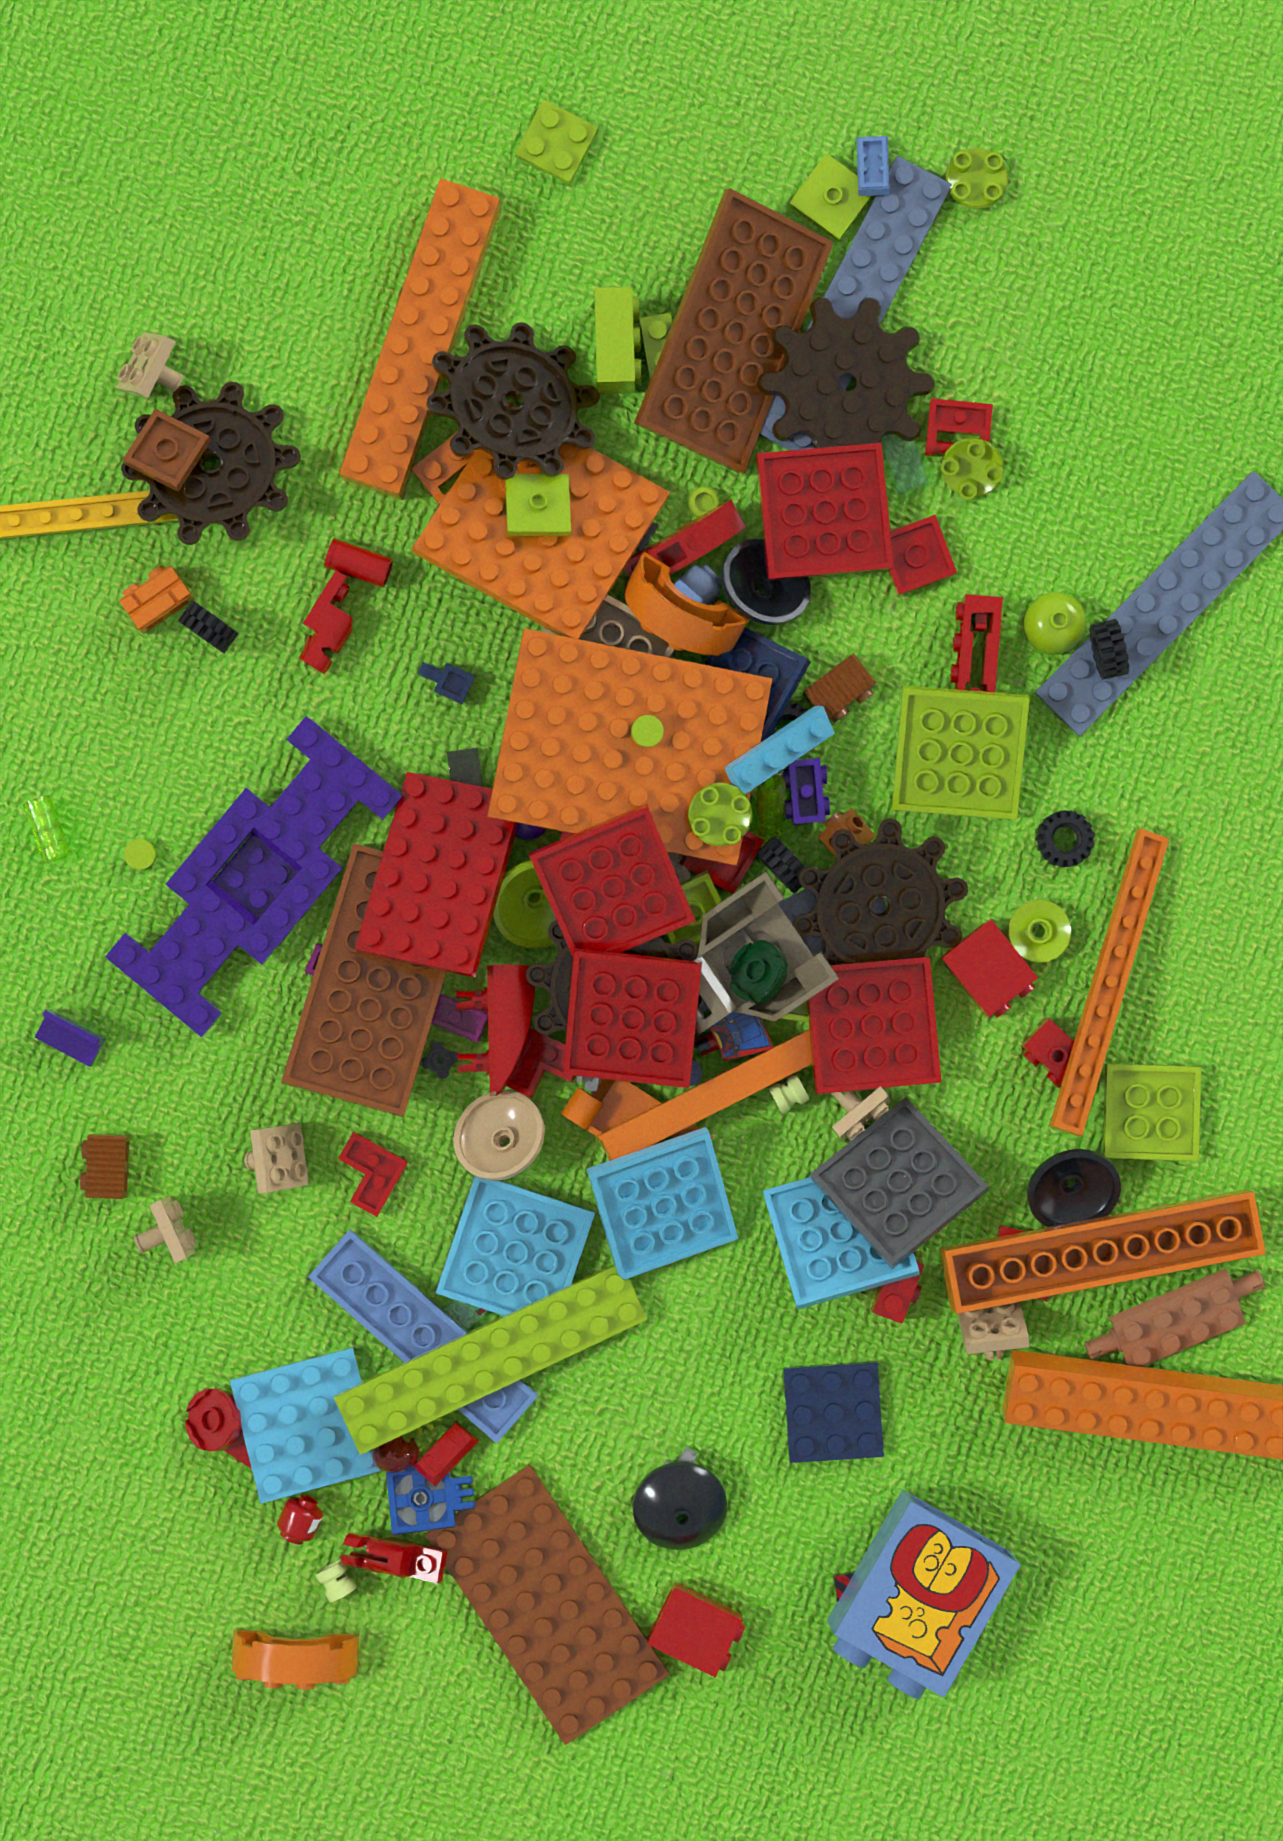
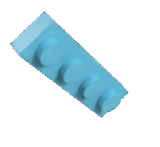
M814 706L725 766L724 768L731 784L739 788L743 794H747L835 734L824 707Z

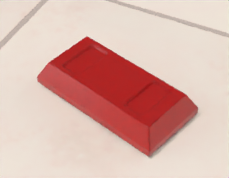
M456 1420L416 1461L413 1467L436 1487L479 1440Z

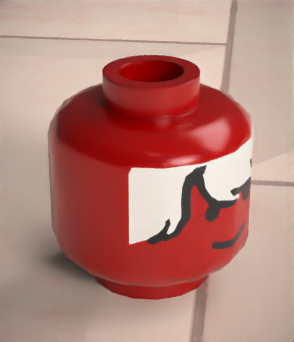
M301 1495L300 1498L293 1497L286 1501L277 1521V1526L281 1531L280 1535L285 1540L298 1545L313 1540L324 1516L322 1510L317 1506L318 1501L308 1495Z

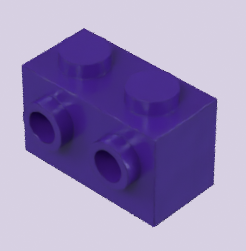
M820 758L795 760L787 766V769H784L782 775L783 788H789L790 800L784 801L786 819H792V826L824 823L826 821L825 816L830 815L829 797H823L822 787L823 784H827L826 765H820Z

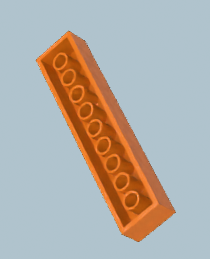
M440 178L339 473L342 480L402 500L412 471L411 468L414 465L431 415L427 409L426 401L431 394L439 392L443 376L435 372L432 359L440 351L452 354L501 210L500 198Z
M1245 1189L939 1248L950 1309L956 1314L1266 1254L1255 1194L1253 1191Z
M1012 1350L1002 1405L1005 1423L1283 1460V1385Z

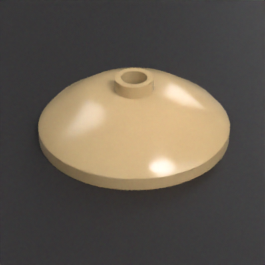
M503 1090L497 1096H490V1093H487L474 1100L464 1110L456 1124L453 1139L456 1156L462 1166L478 1178L490 1181L511 1178L524 1171L539 1154L545 1135L543 1117L537 1106L521 1093L510 1090ZM510 1140L507 1146L502 1147L504 1141Z

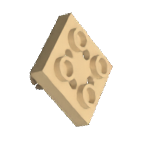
M143 332L142 336H139L132 346L131 351L133 354L128 364H125L118 374L119 383L116 388L126 394L144 398L149 397L156 382L167 387L170 391H176L182 382L183 375L165 366L176 342L164 335Z
M881 1086L863 1101L855 1091H845L846 1095H843L841 1092L831 1093L848 1112L832 1126L834 1132L843 1143L847 1139L852 1141L865 1131L864 1125L872 1118L876 1122L890 1110L888 1105L891 1103V1100Z
M301 1123L250 1130L253 1151L246 1153L244 1162L248 1170H255L258 1194L309 1185Z
M171 1196L150 1204L149 1206L158 1226L141 1234L134 1235V1241L140 1253L143 1254L147 1250L166 1243L174 1263L195 1254L196 1252L193 1247L197 1246L192 1231L190 1229L185 1230L181 1221L184 1213L177 1200L173 1201Z
M1020 1302L957 1314L966 1354L984 1352L985 1358L994 1361L993 1351H996V1358L999 1360L1004 1356V1350L1029 1347V1335Z

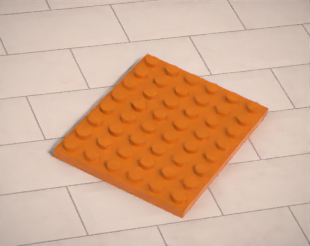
M524 628L487 817L576 834L647 804L667 852L736 866L742 838L733 845L714 846L700 840L693 832L689 823L688 811L693 797L705 786L713 783L731 784L724 767L761 742L772 678ZM643 715L655 716L661 721L664 729L661 741L648 748L637 745L631 737L633 722ZM751 791L745 794L748 800H750Z

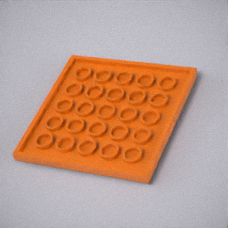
M509 401L507 402L509 404V408L518 407L510 403ZM561 445L558 452L563 461L564 468L560 474H569L571 535L507 536L505 480L496 477L492 456L485 451L476 450L413 545L412 553L555 634L580 639L668 500L670 492L591 447L580 450L571 445ZM520 461L516 474H543L540 468L531 461Z

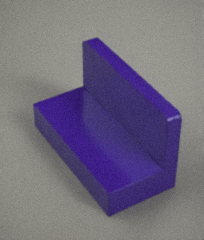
M45 1010L42 1014L45 1018L35 1038L92 1067L106 1039L53 1010Z

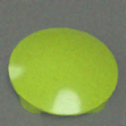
M971 148L955 154L947 168L946 181L952 184L949 193L954 200L965 207L981 209L995 204L1003 196L1008 184V172L999 153L983 148Z
M966 438L957 441L948 448L942 459L941 471L946 484L953 491L958 493L963 499L971 500L990 493L999 485L1004 473V463L1001 454L991 443L978 438Z
M713 783L699 790L693 797L689 806L688 818L693 832L703 842L714 846L733 845L740 841L748 831L752 820V808L747 796L736 786L728 783Z

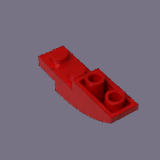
M730 499L681 526L675 533L633 555L624 570L630 578L641 555L646 552L671 568L669 571V575L742 531L746 528V524Z

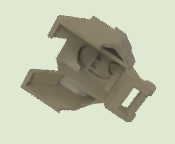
M767 872L703 915L697 959L694 961L702 962L699 994L713 1014L706 1018L698 1007L696 1032L698 1035L731 1012L753 1015L775 1022L839 979L822 952L813 956L791 921L777 904L784 899V896ZM757 940H765L778 946L785 954L788 964L787 978L781 990L772 999L764 1003L752 1004L737 997L731 989L732 975L729 974L730 965L735 954L744 945L759 942Z

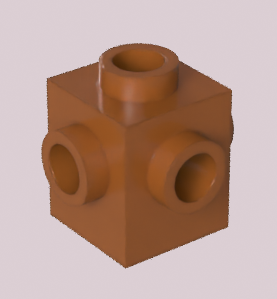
M850 808L843 815L837 811L823 824L827 829L818 837L836 857L835 850L831 844V838L836 831L841 829L850 831L860 844L869 843L876 835L865 824L864 820Z

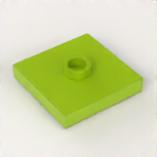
M825 153L789 202V206L834 239L840 241L872 196H858V176Z
M515 474L513 478L505 480L507 536L571 535L569 474H559L555 477H547L544 474Z

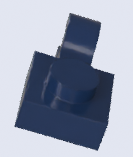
M423 662L418 671L419 676L437 683L434 689L435 693L461 705L475 678L474 675L449 663H446L444 670L441 671Z

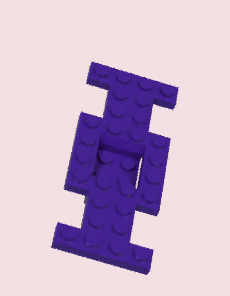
M308 716L304 717L286 740L310 759L309 762L271 807L249 789L245 788L167 881L166 885L189 905L149 952L128 933H124L105 956L200 1037L207 1033L223 1013L199 992L238 945L263 965L343 870L320 847L354 806L361 801L384 820L403 797V795ZM251 833H253L249 837V839L243 844V846L238 850V852L233 856V858L228 862V864L223 868V870L218 874V876L213 881H211L215 877V875L221 870V868L226 864V862L231 858V856L236 852V850L241 846V844L246 840V838Z

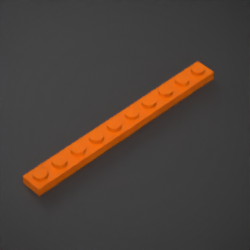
M1142 828L1137 829L1049 1125V1127L1075 1136H1083L1169 842V838Z

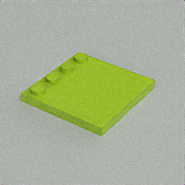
M903 685L892 810L1017 820L1030 701L1029 695Z

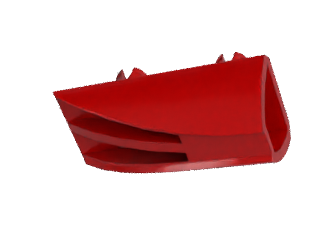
M487 965V987H484V990H456V998L470 1000L456 1003V1011L485 1009V1012H488L489 1050H486V1053H457V1060L473 1062L457 1066L458 1073L486 1072L490 1080V1096H497L503 1092L513 1075L528 1036L535 996V986L531 985L526 978V971L530 965Z

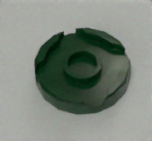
M757 940L759 942L744 945L735 954L730 965L729 974L732 975L731 989L737 997L752 1004L764 1003L772 999L781 990L787 978L788 964L785 954L778 946L765 940Z

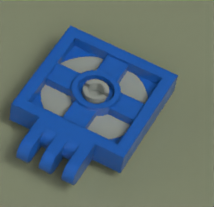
M414 1467L386 1471L393 1535L456 1527L455 1511L476 1508L475 1501L462 1502L463 1497L474 1496V1489L461 1490V1485L473 1483L472 1476L451 1478V1473L449 1472L434 1487Z

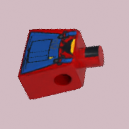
M731 1012L709 1027L710 1033L695 1039L701 1056L719 1049L724 1061L774 1048L760 1017Z

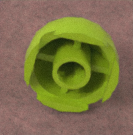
M1049 592L1039 596L1028 606L1023 617V631L1028 641L1036 650L1047 655H1060L1072 650L1082 640L1086 630V615L1082 605L1074 597L1062 592Z

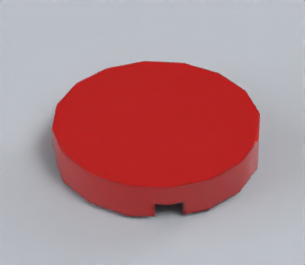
M221 1388L204 1389L194 1395L186 1410L189 1413L188 1420H185V1428L189 1439L197 1448L209 1452L223 1451L232 1446L239 1436L242 1425L240 1411L236 1406L233 1395Z

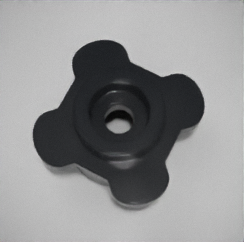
M434 1042L431 1045V1052L422 1059V1066L424 1069H431L436 1072L437 1077L440 1079L447 1078L451 1066L458 1062L457 1052L447 1050L441 1042ZM439 1057L443 1058L442 1063L437 1062Z

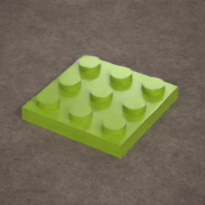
M1105 1064L1103 1155L1107 1158L1199 1161L1201 1067Z

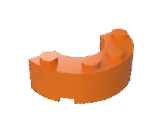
M644 552L624 589L627 605L641 622L642 629L648 633L656 634L677 651L685 649L694 653L720 656L732 650L750 619L725 602L719 605H707L685 596L671 582L669 577L671 568Z
M234 1630L232 1672L236 1674V1678L239 1680L264 1682V1687L282 1688L283 1684H296L297 1689L310 1690L314 1689L315 1684L319 1683L346 1684L350 1682V1678L355 1676L358 1671L359 1635L326 1634L318 1638L289 1639L270 1636L265 1631Z

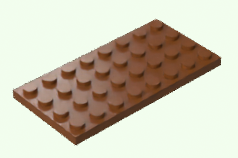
M731 188L725 189L634 424L734 472L744 474L775 396L761 393L757 387V380L762 373L778 371L785 363L783 352L772 342L773 330L778 326L786 325L796 332L800 331L834 242Z
M353 843L281 1083L404 1118L447 972L363 954L355 950L383 851Z
M530 1463L475 1500V1509L462 1510L455 1513L456 1527L431 1530L425 1534L434 1548L448 1551L445 1566L565 1745L670 1675V1672L654 1648L647 1645L646 1636Z

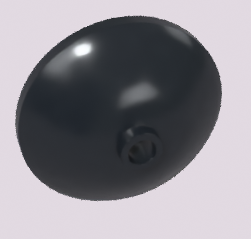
M751 539L736 545L729 552L722 565V584L728 599L739 612L753 621L766 625L789 623L804 611L811 595L809 577L768 580L764 539Z
M1088 1149L1066 1150L1046 1159L1034 1171L1027 1186V1202L1034 1217L1046 1227L1104 1217L1112 1212L1119 1200L1121 1181L1115 1166L1104 1155Z
M674 1462L654 1469L640 1482L633 1498V1515L639 1531L653 1544L671 1550H686L707 1542L718 1532L726 1516L727 1499L721 1482L711 1471L694 1463ZM680 1514L687 1515L684 1519L677 1518V1516Z

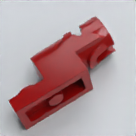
M337 570L303 622L307 628L314 631V634H309L299 659L324 675L332 664L325 651L339 653L351 634L354 619L350 615L334 606L336 601L341 603L350 590V587L347 586L349 579Z
M353 1532L348 1533L344 1539L343 1545L355 1548L366 1546V1553H370L364 1554L352 1551L350 1555L342 1554L341 1562L345 1565L400 1578L410 1576L433 1583H441L443 1580L448 1552L446 1550L395 1537L383 1539Z

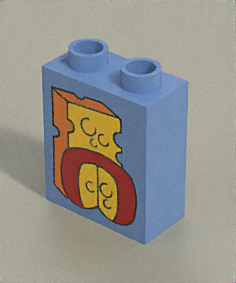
M902 1489L827 1619L833 1634L839 1637L833 1646V1650L844 1659L861 1668H866L872 1657L890 1666L893 1669L887 1678L888 1682L915 1699L920 1700L926 1688L945 1697L1021 1564L1006 1548Z

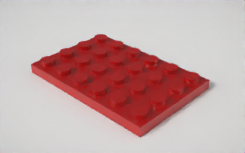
M406 772L400 793L403 797L396 806L355 950L363 954L475 978L519 823L487 817L492 794L491 788Z

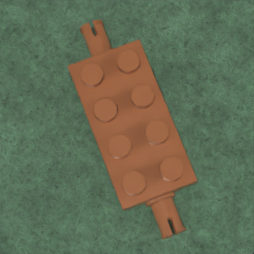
M1223 1269L1109 1317L1112 1324L1109 1333L1083 1342L1090 1360H1095V1358L1117 1350L1118 1352L1121 1351L1126 1365L1143 1367L1246 1323L1239 1302H1241L1240 1298L1261 1289H1266L1265 1285L1262 1284L1264 1283L1259 1271L1255 1270L1253 1273L1232 1281L1227 1270Z

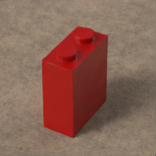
M992 919L984 922L964 938L958 946L952 948L939 958L985 1017L994 1015L998 1018L1011 1008L1008 1002L1017 995L1023 998L1035 988L1033 982L1038 979L1037 975Z
M674 1581L647 1637V1645L716 1678L719 1670L724 1672L732 1656L728 1651L733 1641L738 1643L741 1639L745 1625L742 1624L743 1617L741 1613Z

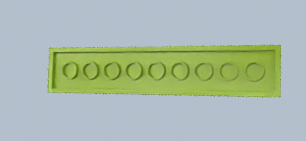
M613 1264L344 1390L333 1397L361 1455L646 1321L647 1317L629 1278L623 1280L618 1275Z

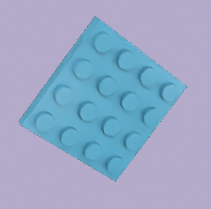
M706 1127L586 1169L618 1275L623 1280L738 1239L710 1133Z
M474 1176L436 1289V1294L504 1316L571 1285L595 1212L500 1180L490 1181Z
M810 1177L763 1190L797 1310L920 1275L914 1253L909 1255L894 1269H891Z
M352 1347L230 1380L235 1403L241 1415V1427L260 1504L383 1470L378 1447L361 1455L359 1454L333 1397L361 1383Z

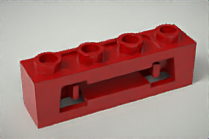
M965 594L962 602H957L955 620L960 621L959 633H954L953 651L958 652L957 664H952L950 671V683H955L956 690H965V686L970 683L974 632H970L971 617H975L973 631L984 632L987 629V616H990L989 633L984 636L980 687H984V692H995L1003 597ZM970 687V691H982V688Z

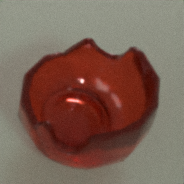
M399 1436L372 1449L371 1455L374 1465L381 1471L401 1473L413 1467L419 1459L420 1450L414 1438H410L408 1443L404 1441L402 1436Z

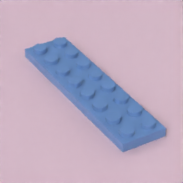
M351 1229L308 1276L309 1279L404 1362L468 1333ZM520 1379L458 1410L497 1443L538 1397V1394Z

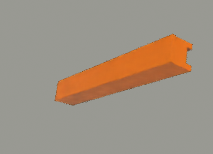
M807 1029L774 1046V1048L766 1050L597 1135L596 1138L600 1141L609 1161L647 1148L813 1064L810 1030Z

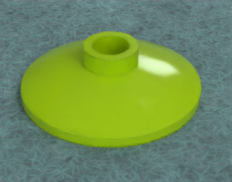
M1033 900L1021 905L1014 912L1009 922L1008 936L1010 943L1021 957L1032 962H1047L1060 956L1067 948L1071 938V925L1066 913L1055 903L1047 900ZM1036 925L1041 926L1044 930L1041 937H1036L1033 934V928Z

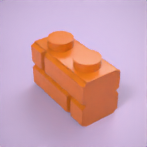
M164 565L155 568L148 574L150 578L142 585L134 583L122 592L124 597L119 602L138 630L143 634L195 599L171 565L167 568Z

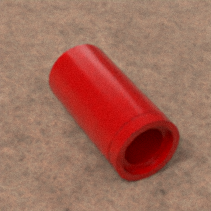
M333 538L326 554L324 568L333 571L337 570L344 575L384 588L394 559Z

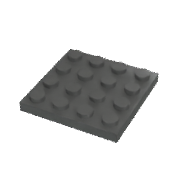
M906 1097L810 1174V1179L891 1269H894L989 1191V1186Z

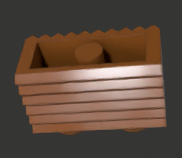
M853 653L803 691V695L812 707L823 706L828 719H832L835 723L849 712L846 707L856 700L861 704L874 694L871 688L876 682Z
M89 1134L87 1140H83L81 1155L82 1159H87L86 1172L81 1173L80 1189L85 1191V1198H127L130 1135Z

